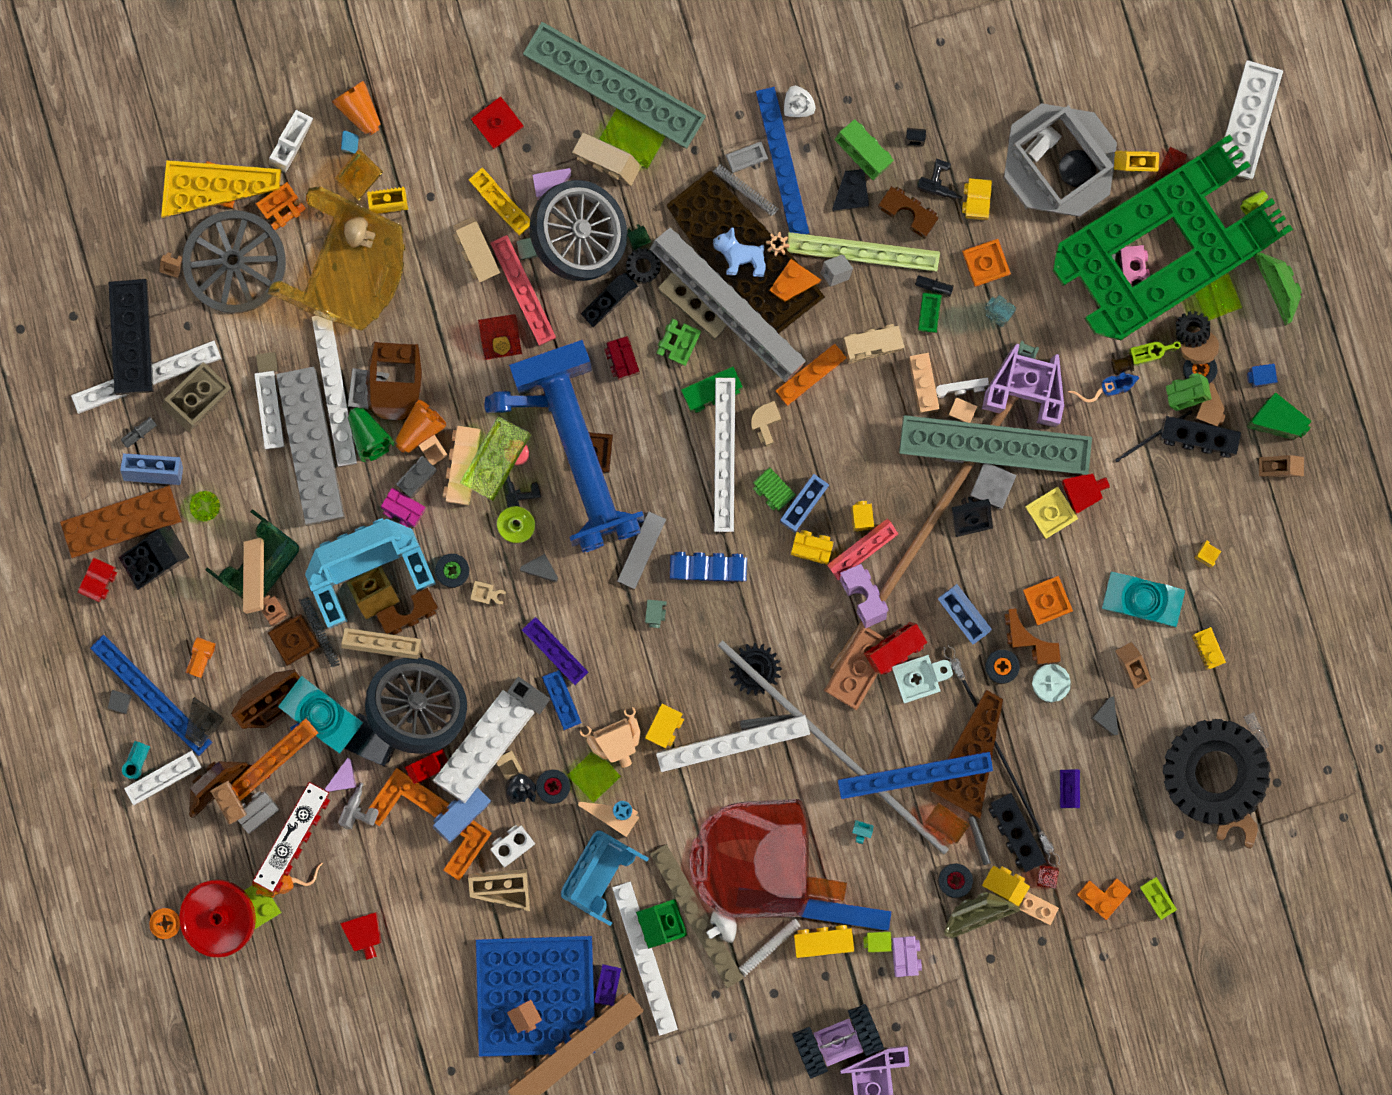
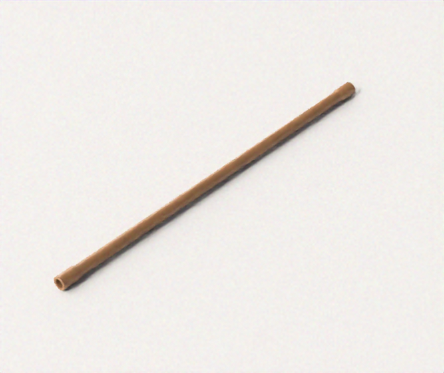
M1008 395L1005 410L1001 413H996L989 425L1000 426L1019 397ZM964 462L880 591L879 598L881 601H886L976 462ZM862 621L831 664L830 668L835 671L855 635L861 625H863Z

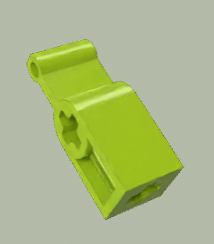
M1176 341L1172 345L1164 346L1160 342H1152L1132 347L1128 352L1132 357L1135 367L1157 361L1165 352L1177 351L1181 344ZM1154 347L1160 351L1157 356L1155 353H1151Z

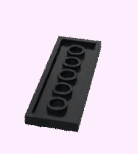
M136 279L108 282L114 394L125 395L154 392L148 280Z

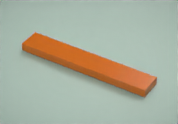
M304 719L231 783L232 789L240 801L318 734V731L307 719Z

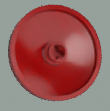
M215 879L203 882L189 891L181 904L179 921L181 931L192 948L203 955L219 958L232 955L246 946L254 933L256 914L251 899L242 888L232 882Z

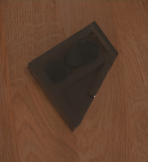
M194 697L185 738L201 748L222 724L224 717Z

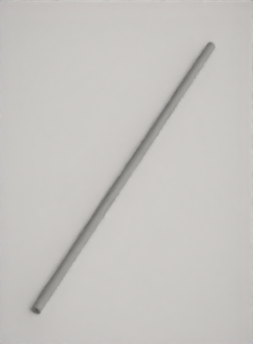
M723 640L718 644L722 651L794 717L803 715ZM807 719L810 732L858 776L867 774ZM887 791L877 793L943 855L947 853L949 849Z

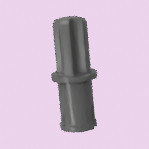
M148 417L137 427L134 426V429L121 439L125 447L129 448L140 438L144 439V435L154 427H157V424L151 417Z

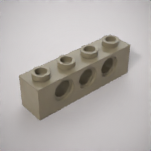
M672 272L658 287V291L712 339L716 340L728 327L675 273ZM680 287L687 291L686 295L682 297L676 294V290ZM698 300L701 306L698 309H693L690 306L691 301ZM706 313H713L715 319L711 322L706 321L704 318Z

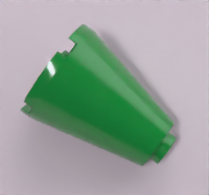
M354 408L351 410L348 421L360 460L362 462H366L365 459L374 461L390 451L388 447L390 445L394 446L392 437L365 409Z

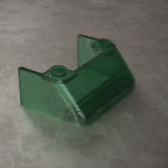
M252 509L250 512L261 520L255 529V534L258 538L264 540V598L298 554L299 545ZM244 562L238 570L229 566L223 569L219 575L208 567L205 569V571L243 599Z

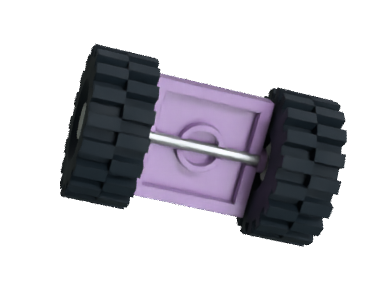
M866 1003L848 1010L850 1019L817 1031L814 1035L810 1026L792 1033L810 1079L828 1072L826 1065L830 1066L863 1051L868 1056L884 1049Z

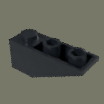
M625 272L617 276L580 314L592 327H595L639 286Z

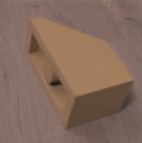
M1209 383L1212 399L1200 403L1194 421L1218 427V424L1222 425L1226 415L1223 414L1224 406L1214 384Z
M1293 455L1259 457V476H1304V457Z
M1132 642L1115 651L1134 689L1152 680L1142 655Z

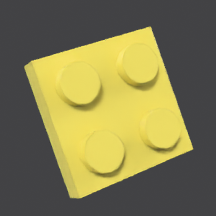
M1059 487L1054 488L1025 506L1045 539L1078 519Z

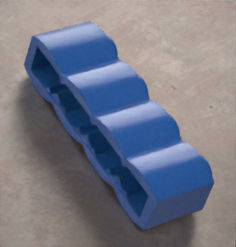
M674 552V555H670V579L746 582L747 558H743V554H732V557H724V553H713V557L705 556V553L695 552L693 556H686V552Z

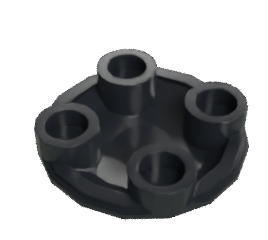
M1072 150L1066 153L1059 164L1061 180L1073 187L1081 186L1095 176L1097 172L1096 165L1083 150Z

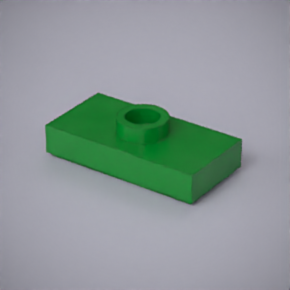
M922 293L918 331L937 333L942 295Z

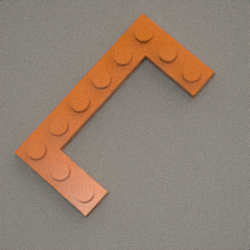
M396 768L369 807L379 811L375 824L380 827L401 795L435 818L440 813L444 815L449 810L447 808L449 803L420 783L413 784L407 774ZM473 820L460 833L465 839L444 868V871L460 881L492 832Z

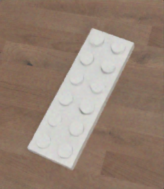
M1248 60L1245 62L1225 137L1230 134L1233 141L1222 147L1227 152L1233 146L1238 145L1240 149L1229 155V158L1231 159L1242 152L1244 154L1243 157L1234 161L1233 164L1238 168L1242 163L1248 161L1251 167L1237 176L1252 180L1283 70Z
M502 690L434 778V783L463 803H466L533 716L534 711Z

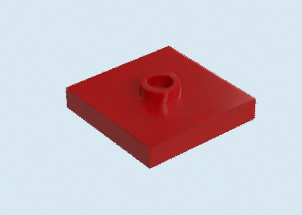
M501 96L471 118V121L494 150L524 128V125Z

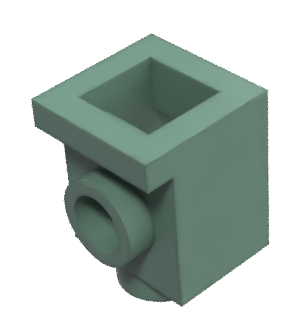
M647 599L645 624H649L650 628H660L661 621H665L666 610L662 609V606H666L667 601Z

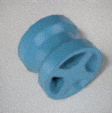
M619 801L613 807V814L619 820H626L632 814V807L626 801Z

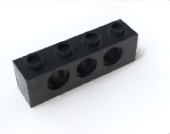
M1166 416L1163 419L1159 440L1164 441L1163 444L1175 446L1176 443L1183 445L1182 448L1194 450V448H1199L1202 453L1212 454V452L1220 453L1221 457L1231 458V456L1237 455L1241 432ZM1178 429L1185 431L1186 436L1184 439L1178 438L1176 434ZM1197 433L1204 435L1203 443L1196 441L1195 435ZM1215 437H1220L1223 440L1222 447H1217L1214 444Z
M1012 793L989 803L991 807L988 810L993 819L997 818L999 822L997 828L1002 836H1006L1008 840L1006 846L1010 853L1014 852L1017 858L1014 861L1019 871L1023 870L1026 873L1046 863ZM1004 811L1011 812V821L1005 822L1002 819ZM1014 828H1018L1021 831V836L1018 839H1014L1011 836V831ZM1023 845L1028 846L1030 849L1029 855L1025 857L1020 854V848Z

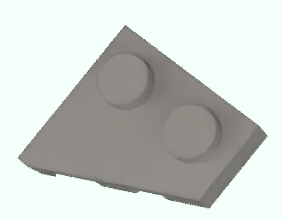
M352 369L347 407L368 408L366 385L368 370ZM377 372L376 381H386L389 373Z

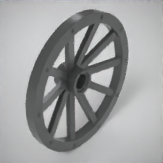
M232 210L220 212L206 218L192 231L184 247L182 265L189 288L201 302L220 312L244 313L262 306L277 292L285 275L286 254L280 237L269 223L255 214ZM240 219L241 224L232 249L221 221ZM248 221L266 231L239 251ZM216 224L226 252L200 238V236L209 227ZM268 237H271L277 251V256L244 257V255ZM196 242L222 257L220 259L191 262L192 251ZM237 256L238 262L230 265L228 263L229 258ZM278 262L273 281H270L244 263ZM222 265L200 287L197 286L191 268ZM240 269L263 282L269 288L261 296L253 300ZM227 270L220 303L209 298L203 292ZM233 272L237 276L247 303L238 305L227 304Z

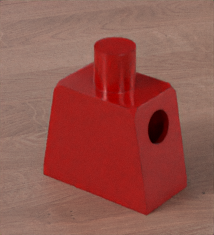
M1093 473L1061 481L1071 508L1076 515L1102 500L1101 491L1110 488L1106 477L1096 481Z
M377 912L340 923L354 952L363 949L366 960L377 957L374 945L382 943Z

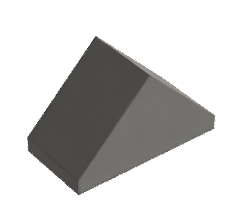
M545 554L520 568L521 572L558 582V577Z
M1114 696L1108 697L1091 718L1112 736L1118 735Z

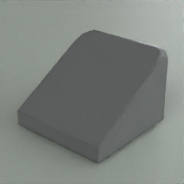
M112 690L108 709L127 714L132 695Z

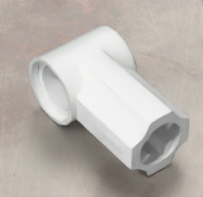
M1049 126L1037 135V138L1027 147L1025 152L1032 161L1037 163L1049 148L1051 149L1062 136Z

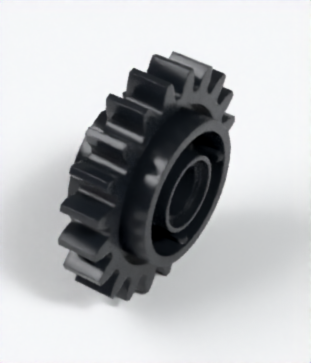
M754 643L753 648L746 644V651L739 648L741 653L739 656L750 666L758 664L761 667L759 674L768 683L778 684L774 678H781L776 673L782 670L781 667L776 666L781 660H774L777 653L770 654L771 647L764 650V644L757 648V644ZM733 660L730 661L734 667L729 668V671L735 673L730 679H737L734 686L741 684L740 692L746 688L747 695L750 694L751 690L754 691L755 696H757L758 690L763 695L765 694L763 687Z

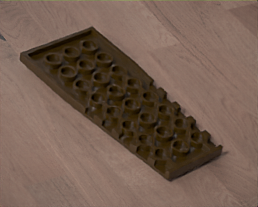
M711 170L667 204L668 210L699 256L715 272L719 273L721 278L728 285L732 286L735 292L745 299L778 334L825 298L816 285L786 302L769 292L789 261L792 259L796 263L798 262L786 248H784L785 255L780 252L775 257V252H768L770 245H767L766 241L772 240L770 237L771 233ZM734 228L735 238L739 244L758 247L764 245L763 254L766 264L764 276L753 277L755 268L751 262L739 265L736 276L727 275L729 264L724 254L714 248V238ZM778 240L776 241V243H772L775 244V248H779V246H781Z

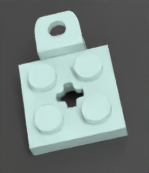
M929 655L892 667L904 704L941 692L938 682L949 679L953 675L948 660H941L931 664ZM946 667L947 673H941L940 668ZM913 674L922 677V680L919 681L920 684L916 685L915 682H911Z

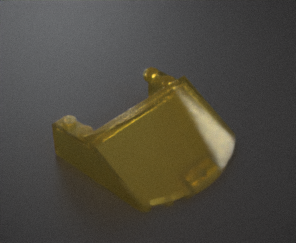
M321 186L309 188L306 194L307 204L334 217L305 292L282 281H276L271 284L268 294L292 304L302 311L362 331L380 316L379 314L389 305L398 288L404 267L403 251H405V244H403V226ZM356 217L366 219L368 222L366 230L375 233L374 240L368 239L373 241L371 248L363 245L352 248L348 244L344 228L350 219Z

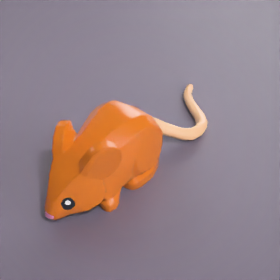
M323 863L317 866L313 879L310 882L305 883L290 875H285L281 881L284 884L280 892H275L273 897L259 889L256 891V894L274 898L278 894H285L291 891L294 886L293 883L309 886L315 882L319 867Z

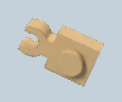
M475 581L470 600L490 604L492 599L495 603L503 605L504 602L499 601L497 596L499 594L506 595V592L504 590H497L495 592L493 591L494 585Z

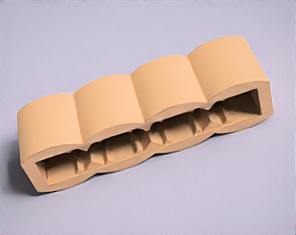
M457 426V430H453L452 441H455L454 449H450L449 460H452L451 468L447 467L446 479H449L448 487L444 486L443 498H446L447 503L467 506L470 504L481 429Z

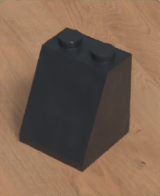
M359 713L356 717L364 723L344 749L384 767H388L396 748L381 740L371 728L367 717Z

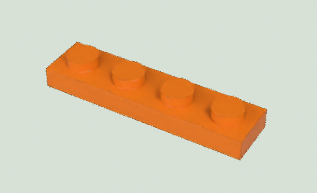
M833 344L775 392L786 406H789L847 358L838 346Z

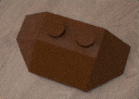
M295 669L274 672L245 692L231 712V715L242 729L269 727L286 715L278 706L299 680V674Z
M214 761L206 768L208 771L203 776L198 775L192 781L194 785L190 787L189 816L195 818L215 799L210 791L211 789L228 780L231 784L251 765L248 762L219 761L216 763Z

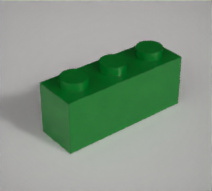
M734 366L681 389L690 413L693 411L699 413L706 409V405L711 403L713 406L715 405V378H735V396L741 394L740 390L743 389V386Z

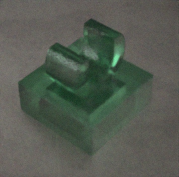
M637 224V229L633 231L630 228L627 229V236L634 250L651 242L644 225Z

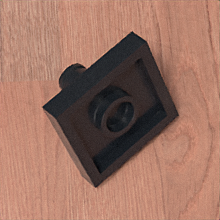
M967 497L968 503L966 498H963L961 500L962 505L951 507L956 537L993 529L989 499L973 502L971 497Z

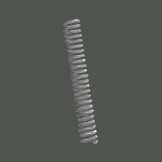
M721 164L713 171L718 176L720 175V178L725 179L732 187L737 188L746 198L749 197L758 207L761 206V209L766 210L770 216H773L779 208L776 209V206L773 208L774 204L769 203V201L766 202L767 199L763 201L764 197L759 193L757 194V191L755 193V190L751 192L752 188L750 186L747 187V184L744 186L745 182L742 184L743 180L740 181L738 177L735 178V175L732 177L733 173L731 171H725L726 168L723 169V166L720 168Z

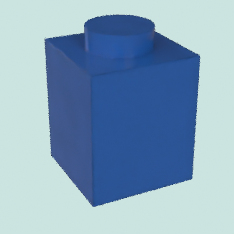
M1275 363L1254 366L1249 369L1247 380L1249 384H1252V388L1275 385L1278 382Z

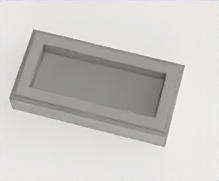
M762 142L726 155L732 173L768 160Z

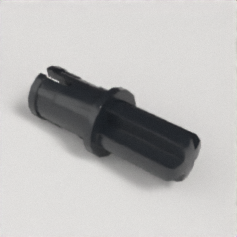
M921 275L917 276L915 282L917 287L951 297L954 285L938 281L937 278L934 280Z

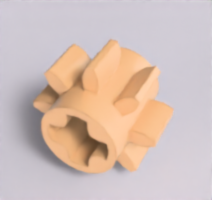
M781 232L775 237L773 234H770L772 240L766 241V244L770 245L768 252H775V257L780 252L785 255L784 248H789L790 246L785 244L788 237H781ZM779 240L781 246H779V248H775V244L772 243H776V241Z

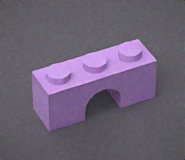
M859 564L841 572L840 582L848 596L860 593L866 597L867 600L858 605L857 614L864 627L868 628L886 620L888 607L885 601L880 600L879 590L876 585H872L868 570Z

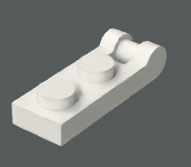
M988 378L939 385L936 388L937 398H944L949 393H955V396L964 395L968 390H974V393L983 392L989 386Z

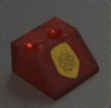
M516 314L478 320L485 360L522 355Z

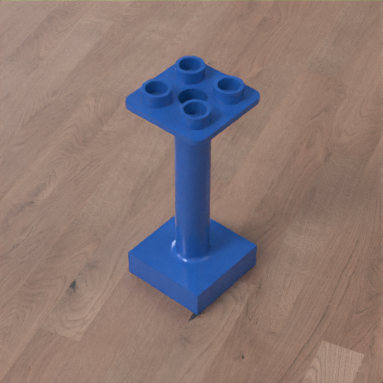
M583 340L509 365L520 396L543 388L589 521L577 534L569 536L572 546L580 545L582 552L586 553L603 547L604 541L602 537L614 532L617 533L619 540L640 534L639 524L645 521L643 511L630 514L616 511L570 380L592 371Z

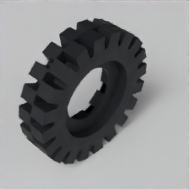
M1222 719L1203 720L1196 722L1197 725L1188 726L1182 730L1183 733L1179 737L1176 736L1171 742L1173 745L1170 750H1167L1165 755L1166 763L1163 765L1164 784L1169 792L1170 799L1184 814L1203 824H1217L1221 826L1245 819L1244 817L1247 814L1251 815L1257 809L1256 806L1259 802L1262 803L1266 796L1265 791L1269 788V772L1271 770L1264 747L1250 731L1232 721H1223ZM1212 751H1221L1230 755L1238 769L1234 785L1222 793H1211L1204 790L1196 779L1195 770L1198 761L1205 754Z

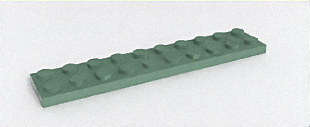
M541 22L523 52V56L685 149H688L706 118V115L544 22Z
M903 415L899 454L1087 475L1089 473L1092 437Z

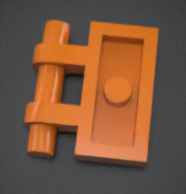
M288 182L280 186L279 190L273 191L256 203L267 220L273 216L275 217L276 221L270 224L274 230L279 227L283 228L289 220L299 217L300 213L306 209L302 203L296 207L294 206L293 202L299 198ZM288 206L291 211L281 217L279 212Z

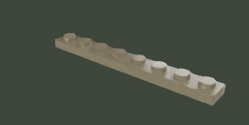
M667 844L650 853L726 987L729 988L744 979L719 934L711 939L708 937L706 932L714 928Z

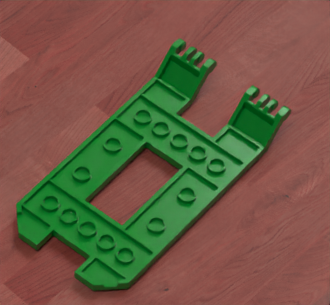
M1230 134L1193 160L1057 245L1052 271L1062 286L1079 277L1099 309L1084 318L1094 335L1123 340L1294 230L1291 225H1287L1278 232L1275 226L1285 221L1286 217L1283 215L1272 222L1271 219L1282 211L1277 209L1269 216L1264 211L1276 203L1273 198L1264 202L1229 227H1224L1205 197L1251 167L1248 161L1242 163L1238 168L1233 164L1234 161L1243 157L1244 154L1242 152L1231 159L1229 158V155L1240 149L1238 145L1233 146L1227 152L1223 149L1222 146L1233 141ZM1172 218L1192 250L1132 287L1112 255Z

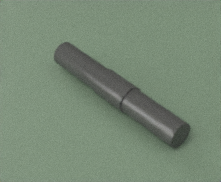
M975 816L968 817L967 819L983 864H990L991 861Z

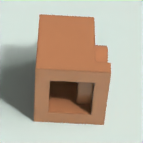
M268 595L263 598V610L261 611L271 626L276 625L289 616L276 596L271 598ZM271 605L275 607V611L272 613L268 611Z

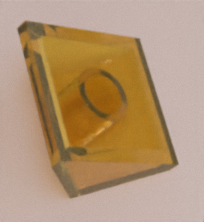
M358 149L335 176V180L353 197L360 200L383 171Z

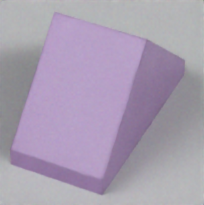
M346 759L325 788L326 791L332 792L356 788L351 759Z

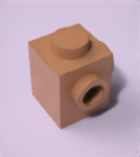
M532 1000L507 1012L517 1033L523 1030L528 1033L537 1028L536 1023L542 1021Z

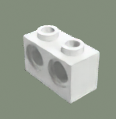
M517 825L513 826L507 831L509 834L504 839L499 837L491 843L493 845L491 851L504 868L536 844L522 825L520 827H517ZM518 833L525 836V841L521 845L516 844L514 841V837ZM502 845H506L510 849L509 854L505 857L499 854V848Z

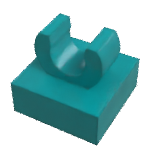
M855 820L852 833L857 834L855 842L863 844L865 837L871 838L874 825Z

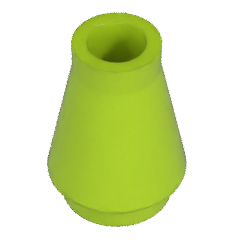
M1260 190L1258 193L1243 200L1240 206L1242 212L1247 215L1268 199L1267 193Z

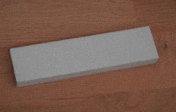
M648 512L641 527V533L637 536L617 582L633 589L636 588L665 524V518Z

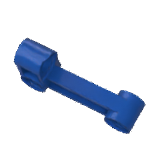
M499 391L486 396L484 402L486 413L510 412L511 408L548 407L549 412H551L545 396H511L510 391Z

